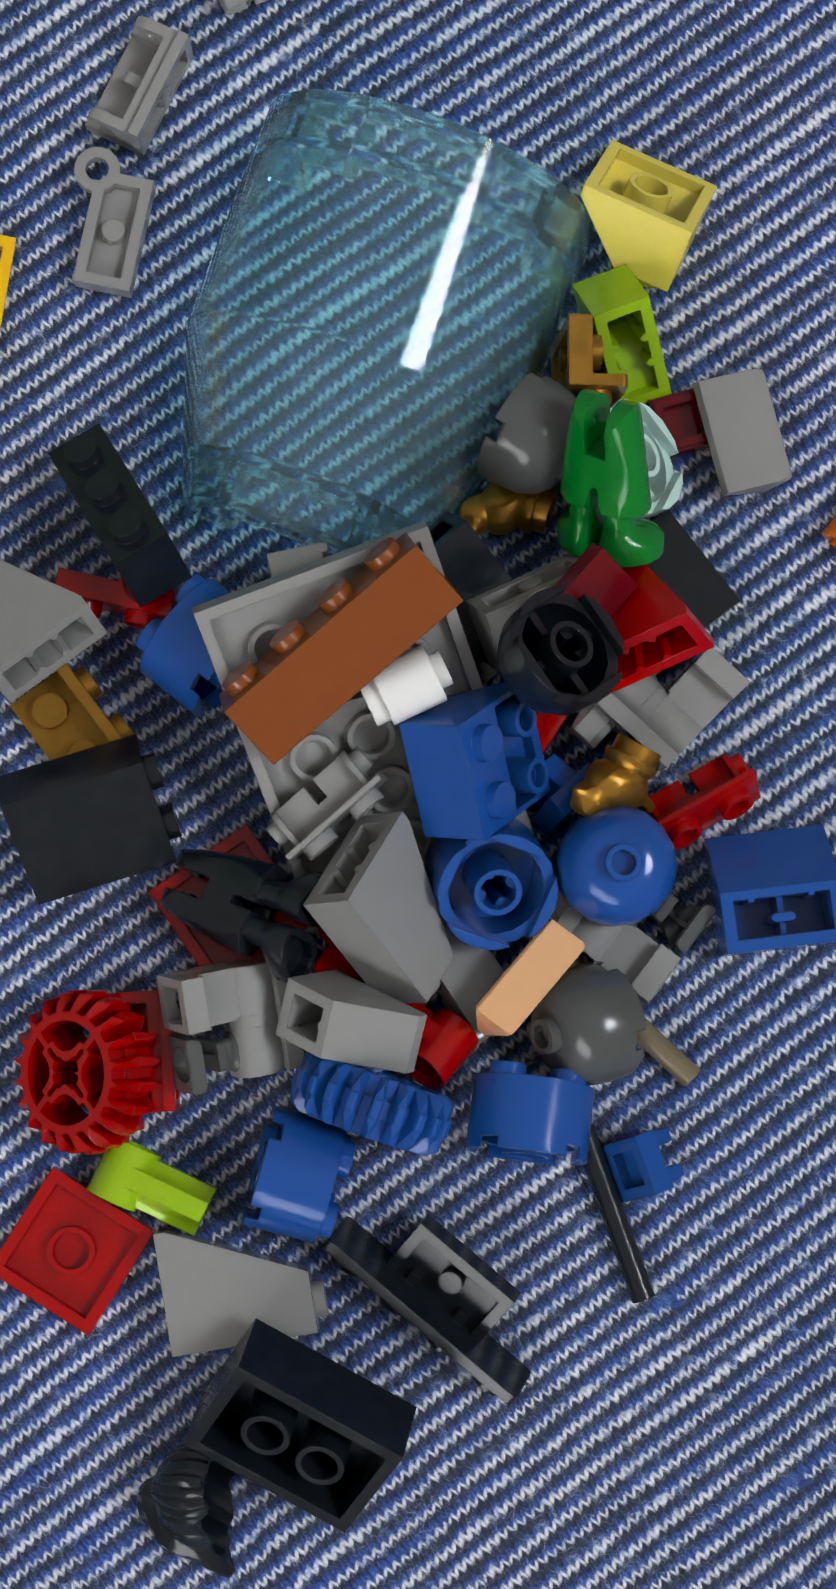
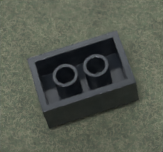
M256 1318L203 1392L184 1445L345 1533L403 1459L417 1407Z

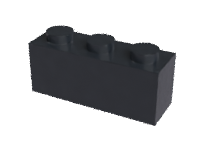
M100 424L75 436L48 453L140 608L192 578L167 531Z

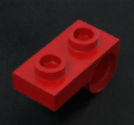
M58 568L55 581L56 585L81 595L97 618L101 617L102 610L125 615L123 623L139 629H144L149 622L157 617L163 621L176 606L175 598L179 592L178 585L140 608L122 577L120 581Z

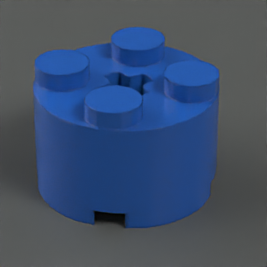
M199 574L193 575L192 578L183 584L175 598L176 606L162 621L157 617L149 622L136 641V646L143 651L139 667L140 672L197 718L205 716L203 704L208 703L214 709L221 705L219 694L223 690L191 607L231 593L217 580H205Z
M514 818L485 841L436 838L428 852L425 870L439 913L453 934L466 944L486 950L510 947L508 943L519 940L526 935L529 939L538 933L550 919L558 898V885L554 869L549 857L532 831L518 819Z
M493 1060L490 1062V1068H486L484 1073L474 1075L466 1150L475 1153L481 1147V1143L489 1144L487 1156L499 1159L555 1165L556 1154L564 1156L571 1154L570 1165H585L587 1163L595 1090L586 1085V1080L575 1072L564 1068L551 1069L550 1076L526 1074V1064L504 1060Z
M274 1105L270 1115L272 1122L279 1124L277 1128L265 1126L247 1190L254 1192L250 1206H254L256 1209L244 1207L242 1224L311 1243L315 1242L317 1236L330 1238L339 1208V1203L334 1202L335 1193H332L336 1177L347 1178L355 1152V1143L351 1142V1135L345 1134V1131L341 1128L309 1117L308 1114Z

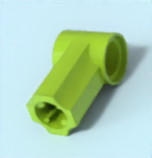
M130 1139L129 1143L122 1144L118 1148L105 1150L89 1182L88 1191L126 1210L136 1212L139 1209L193 1236L196 1234L209 1209L217 1187L161 1161V1155Z

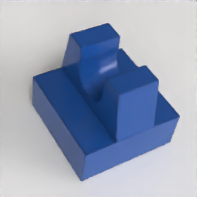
M555 754L546 760L549 769L551 791L536 801L541 808L530 819L545 836L551 833L574 812L570 806L572 789L584 780L587 769L590 766L589 763L576 773Z
M668 1129L645 1131L602 1146L622 1203L653 1196L674 1187L673 1183L684 1175L680 1163L666 1167L659 1146L672 1140Z

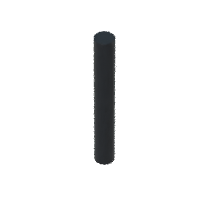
M591 1124L587 1163L583 1166L632 1303H638L654 1297L655 1293L594 1124Z

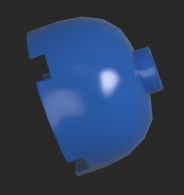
M624 806L605 808L591 816H582L577 819L561 838L554 862L558 888L564 898L566 897L570 906L578 911L586 920L610 927L635 924L657 912L671 894L678 870L675 848L664 827L644 811Z

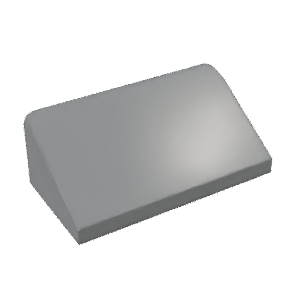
M762 369L744 370L701 380L692 384L722 496L765 492L791 479V468L766 377Z

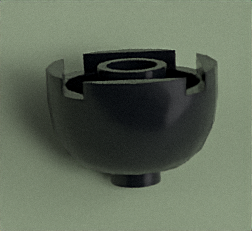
M554 586L533 594L509 617L502 628L498 642L497 657L499 672L507 689L522 704L540 713L566 716L595 705L608 696L617 686L623 672L621 671L617 674L619 668L618 657L624 653L623 640L612 617L596 600L585 594L577 599L569 594L561 593L566 588Z

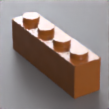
M406 532L396 541L393 537H389L376 545L364 559V563L367 565L349 582L343 578L329 586L317 600L318 609L300 623L298 620H293L282 627L269 643L272 649L255 664H252L250 661L242 663L224 680L222 687L225 690L219 694L224 713L273 765L464 601L453 585Z

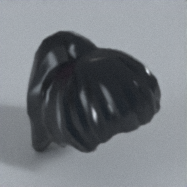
M182 1441L166 1455L156 1474L140 1485L137 1496L139 1516L150 1532L167 1550L177 1556L194 1561L219 1576L231 1578L236 1568L229 1548L233 1537L231 1526L233 1505L229 1482L236 1473L184 1445V1441Z

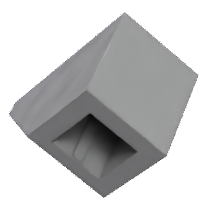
M335 969L288 978L275 1035L321 1059L406 1074L414 1072L427 1014Z

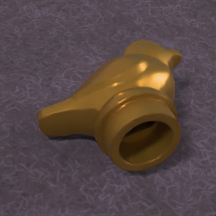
M491 482L482 493L469 497L462 503L458 516L466 520L477 534L488 531L495 535H506L516 528L528 534L531 531L545 534L555 509L558 489L552 487L538 494H519Z
M618 733L612 746L609 744L606 746L605 758L594 761L587 769L584 780L572 789L570 806L575 812L585 817L591 816L602 809L618 806L638 807L650 814L654 810L655 805L648 796V780L657 774L658 771L655 770V767L661 755Z

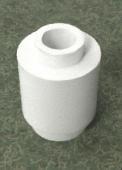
M419 645L400 655L360 691L377 727L388 721H392L394 725H397L448 701L443 689L453 685V681L439 651L437 650L427 655L423 646Z

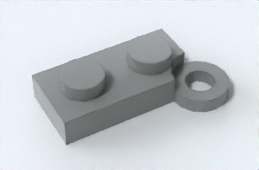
M91 147L84 150L77 157L74 164V174L77 182L84 191L91 194L72 281L75 287L132 298L156 185L154 180L121 174L118 158L111 150L104 147ZM103 162L109 167L108 173L103 179L94 180L87 175L88 167L92 163Z

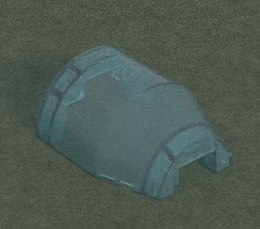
M310 89L289 92L277 97L271 103L186 322L180 510L234 531L239 520L307 545L321 542L327 544L328 552L332 554L424 521L429 527L446 511L458 515L462 503L469 497L477 495L480 487L487 480L477 473V461L485 437L496 442L502 422L496 420L495 417L512 390L527 374L533 372L537 375V371L543 372L573 291L572 284L577 281L593 238L594 225L585 206L560 181L519 153L474 130L432 113L390 100L346 91Z

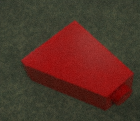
M647 565L621 567L638 587L612 615V619L623 640L624 653L618 657L619 668L617 674L623 671L621 680L609 694L715 647L713 637L695 615Z

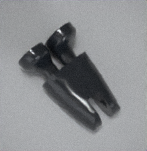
M181 849L175 865L189 871L200 879L204 880L207 878L209 880L201 899H197V896L186 891L179 892L165 887L160 904L169 913L205 937L245 957H250L261 949L272 975L277 980L287 983L289 977L310 973L317 955V945L314 937L301 928L275 922L274 920L279 911L305 925L315 928L320 927L303 904L323 872L313 871L286 882L285 870L279 865L212 850Z

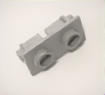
M356 747L351 753H347L345 750L342 751L333 762L312 779L327 796L320 804L306 788H302L280 809L271 814L274 821L266 827L269 834L281 846L288 840L295 846L285 855L288 860L299 859L304 854L311 861L314 860L338 839V835L332 830L349 814L356 820H359L384 798V795L378 789L389 778L385 774H377L372 779L369 777L366 771L373 766V763L359 747Z

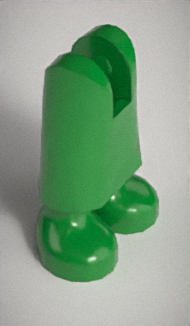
M591 389L581 390L573 404L566 435L560 493L566 502L570 504V508L564 511L557 521L559 543L570 554L581 556L593 542L603 547L620 567H636L650 564L659 559L664 553V533L655 522L640 518L647 514L652 506L640 404L623 399L617 402L610 412L609 398L606 394Z

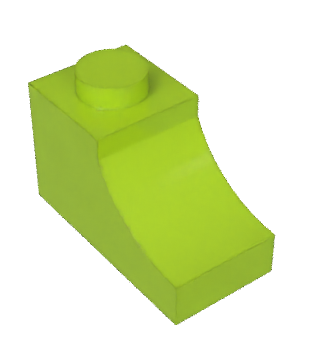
M627 264L572 284L579 314H593V334L602 336L603 357L601 373L628 375V388L621 399L646 404L648 400L672 394L650 297Z

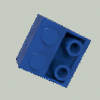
M505 682L448 696V701L399 723L425 837L485 841L551 791L549 769L543 757L536 725V711L522 704L507 689Z
M823 824L704 839L712 904L717 910L714 919L719 957L836 943V863Z

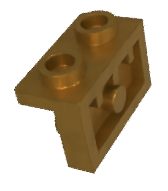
M568 314L551 347V379L562 384L576 397L584 389L604 393L609 398L610 406H612V403L620 400L628 388L627 374L593 373V371H600L603 357L602 336L593 334V314Z
M67 663L64 664L54 674L10 705L49 760L134 735L118 712L108 719L95 700L104 693L83 665L73 672Z

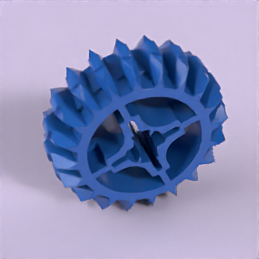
M308 1052L305 1053L300 1067L296 1068L291 1082L293 1088L289 1101L299 1112L308 1114L309 1117L319 1119L344 1131L416 1154L430 1155L439 1152L442 1141L447 1138L452 1124L450 1119L455 1105L448 1096L385 1071L373 1072L360 1065L353 1066L344 1062L321 1059Z

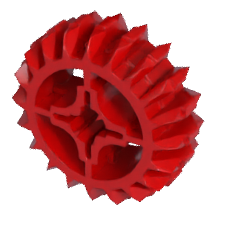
M69 990L68 993H61L58 997L43 1001L42 1010L29 1015L31 1029L18 1035L24 1046V1051L13 1058L21 1065V1077L13 1083L21 1086L24 1096L19 1102L18 1107L31 1111L28 1127L41 1131L42 1143L57 1145L59 1151H67L70 1154H101L105 1150L118 1148L122 1144L129 1143L131 1134L144 1129L142 1115L155 1110L149 1098V1092L161 1086L152 1078V1067L161 1060L150 1055L149 1047L156 1036L141 1032L145 1016L131 1012L130 1001L114 997L113 993H106L104 990ZM84 1029L88 1030L91 1034L88 1039L82 1032ZM83 1105H85L88 1111L90 1112L89 1115L82 1109Z

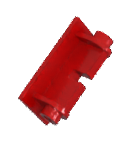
M738 752L730 757L723 753L716 759L688 774L690 781L698 792L688 796L679 780L649 796L655 808L650 814H647L664 827L675 849L685 848L695 842L703 830L723 819L733 820L742 816L752 807L756 800L761 798L756 771L753 767L748 769Z

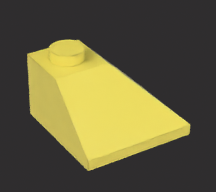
M612 140L583 185L580 196L613 268L627 264L643 287H657L668 292L685 259L717 186Z

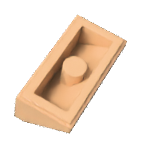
M553 919L550 922L548 921L476 1005L477 1030L484 1035L509 1036L516 1032L585 948L583 941Z

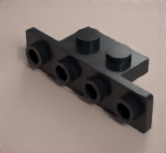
M429 1214L426 1215L394 1254L351 1217H345L323 1245V1248L333 1257L337 1266L345 1273L356 1276L374 1291L389 1311L403 1316L421 1331L436 1351L450 1356L468 1371L483 1391L496 1395L505 1404L511 1405L520 1394L531 1372L522 1362L487 1333L513 1306L521 1292Z

